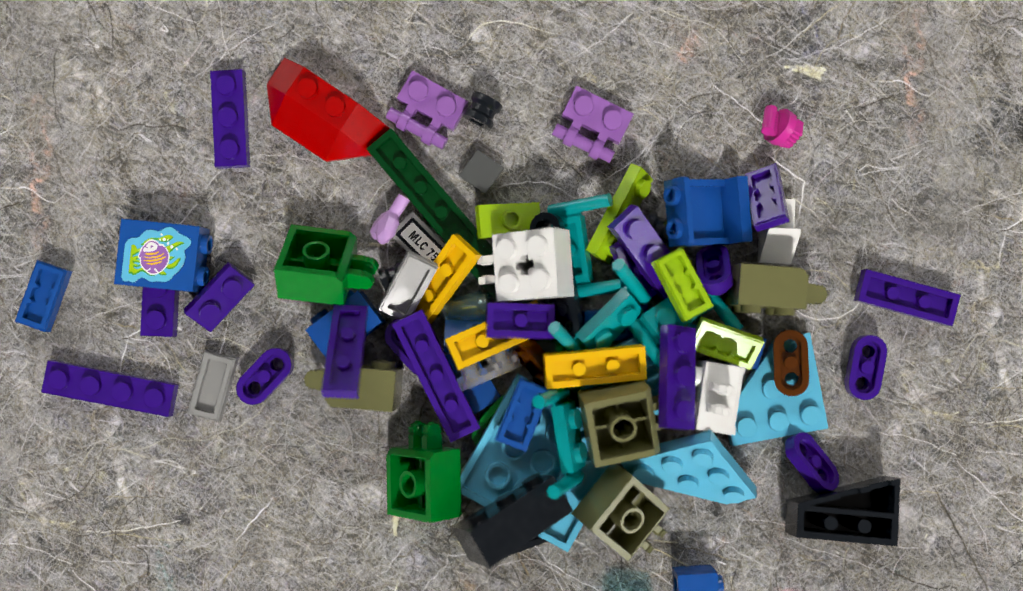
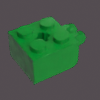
M291 224L274 267L277 296L282 299L345 305L349 288H363L364 290L372 288L375 282L373 274L378 270L379 264L373 257L357 255V237L350 231Z
M415 421L409 427L408 445L391 447L386 454L387 515L427 523L461 517L460 449L442 447L440 424L434 422L426 424L421 421Z

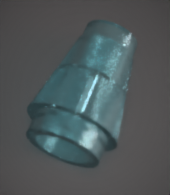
M478 290L450 299L443 308L444 318L446 320L484 322L486 319V304L492 303L491 296L488 292L482 293Z

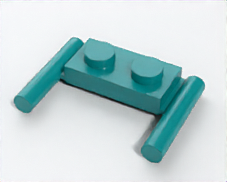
M610 193L551 204L547 207L548 213L558 215L563 220L565 229L570 230L572 266L579 298L618 293L625 287L621 279L591 283L594 277L591 256L586 251L589 244L585 216L581 212L612 206L613 200Z
M616 259L612 263V269L626 286L615 294L575 334L574 338L559 322L555 321L549 325V333L567 351L609 347L627 326H630L643 312L640 305H645L650 301L651 296L623 259Z
M708 294L713 307L685 322H681L668 297L642 314L640 318L636 319L627 328L639 344L645 346L647 355L659 369L660 348L658 345H660V326L672 324L687 327L712 309H714L725 325L740 330L744 326L719 295Z
M569 387L551 389L535 396L532 401L537 409H542L552 404L553 425L561 473L564 477L548 488L547 494L551 499L559 498L584 480V473L579 469L586 465L587 447L581 439L582 416L580 410L576 408L575 400L567 401V397L571 392Z

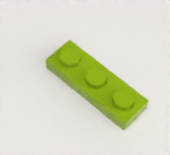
M630 164L612 198L613 205L607 208L586 248V251L604 263L610 264L613 256L609 246L618 242L607 226L631 204L639 207L651 190L653 179L642 167Z

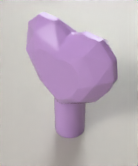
M398 194L389 210L382 213L374 221L370 230L371 238L377 240L380 244L388 243L395 236L399 226V217L410 200Z

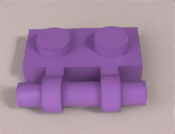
M412 70L397 96V100L407 107L403 112L391 107L386 115V119L395 123V127L403 132L408 130L417 135L424 144L428 146L433 144L443 149L448 138L439 134L441 127L444 126L454 132L469 102ZM417 112L432 120L428 127L414 120Z
M576 86L561 116L571 121L572 124L568 129L557 123L552 135L563 140L562 144L570 148L574 145L588 152L589 157L595 160L600 158L610 163L615 151L605 147L604 144L606 140H609L619 145L634 114ZM583 127L597 134L596 141L594 142L578 134L580 128Z

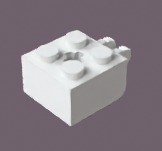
M551 227L492 235L493 255L481 256L477 261V264L482 266L494 264L495 275L478 277L479 285L495 284L497 302L574 297L570 230Z
M696 359L695 429L735 435L745 367Z

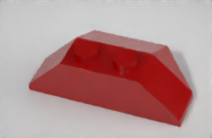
M284 58L267 82L272 126L325 162L371 156L366 148L390 129L358 102L304 66Z

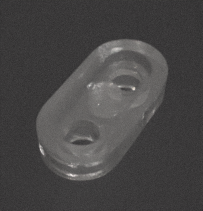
M505 350L491 356L492 363L480 368L477 362L461 369L460 373L462 376L456 378L460 390L470 389L522 366L517 353L510 355L509 351Z

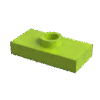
M540 203L475 206L478 239L492 238L494 234L530 230L531 221L536 215L540 214Z
M683 247L651 262L681 322H685L713 307Z
M702 316L696 326V352L736 366L745 367L748 370L752 369L765 343L763 337Z

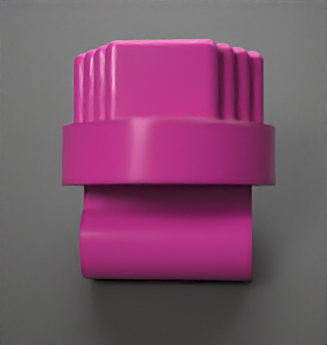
M767 105L764 108L761 132L764 139L772 145L791 148L799 140V137L802 136L804 123L788 109L784 108L778 111L776 106Z

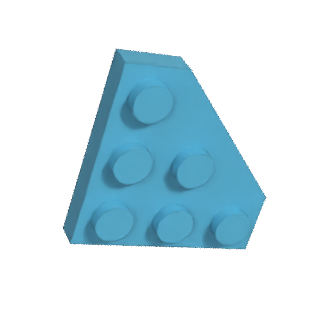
M810 332L802 333L808 343L809 384L807 389L797 396L784 395L777 389L774 381L773 340L768 347L767 353L759 363L758 369H753L742 385L743 388L740 392L735 425L736 433L735 435H728L730 445L736 446L795 435L800 432L807 433L828 429ZM792 339L784 342V349L786 351H794L797 347V343ZM792 372L785 376V381L788 384H794L798 380V376Z
M711 430L659 443L660 452L654 456L621 462V465L627 472L642 484L726 505L757 498V487Z

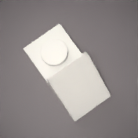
M785 199L790 222L759 231L757 263H792L801 234V229L794 228L795 199Z

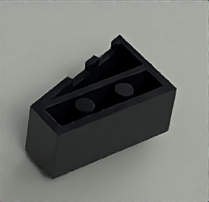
M540 473L533 474L522 482L523 485L502 494L491 504L450 526L469 561L492 568L573 512L564 494L557 499H551L548 496V488L557 482L555 477L552 475H540Z
M881 476L840 486L835 490L825 493L815 492L786 499L785 533L796 538L898 547L901 478Z

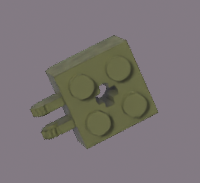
M740 263L731 266L734 283L724 293V302L727 306H733V312L761 313V308L765 309V315L795 316V310L807 309V304H822V302H825L828 294L823 285L808 283L809 275L803 268Z
M387 360L372 361L371 365L362 364L358 399H324L330 407L393 412L400 407L404 368H397L396 361ZM318 368L307 372L303 379L308 389L311 388L313 390L315 388L316 390H321L324 369L320 370Z
M645 380L618 382L577 391L587 451L595 468L654 456L660 452L657 430L666 428H658L659 415L655 416L654 411L659 410V395H651V389Z
M612 464L571 514L629 562L640 547L649 554L653 551L654 548L651 543L646 540L652 532L657 536L664 537L667 532L658 524L670 508L633 475L619 465Z

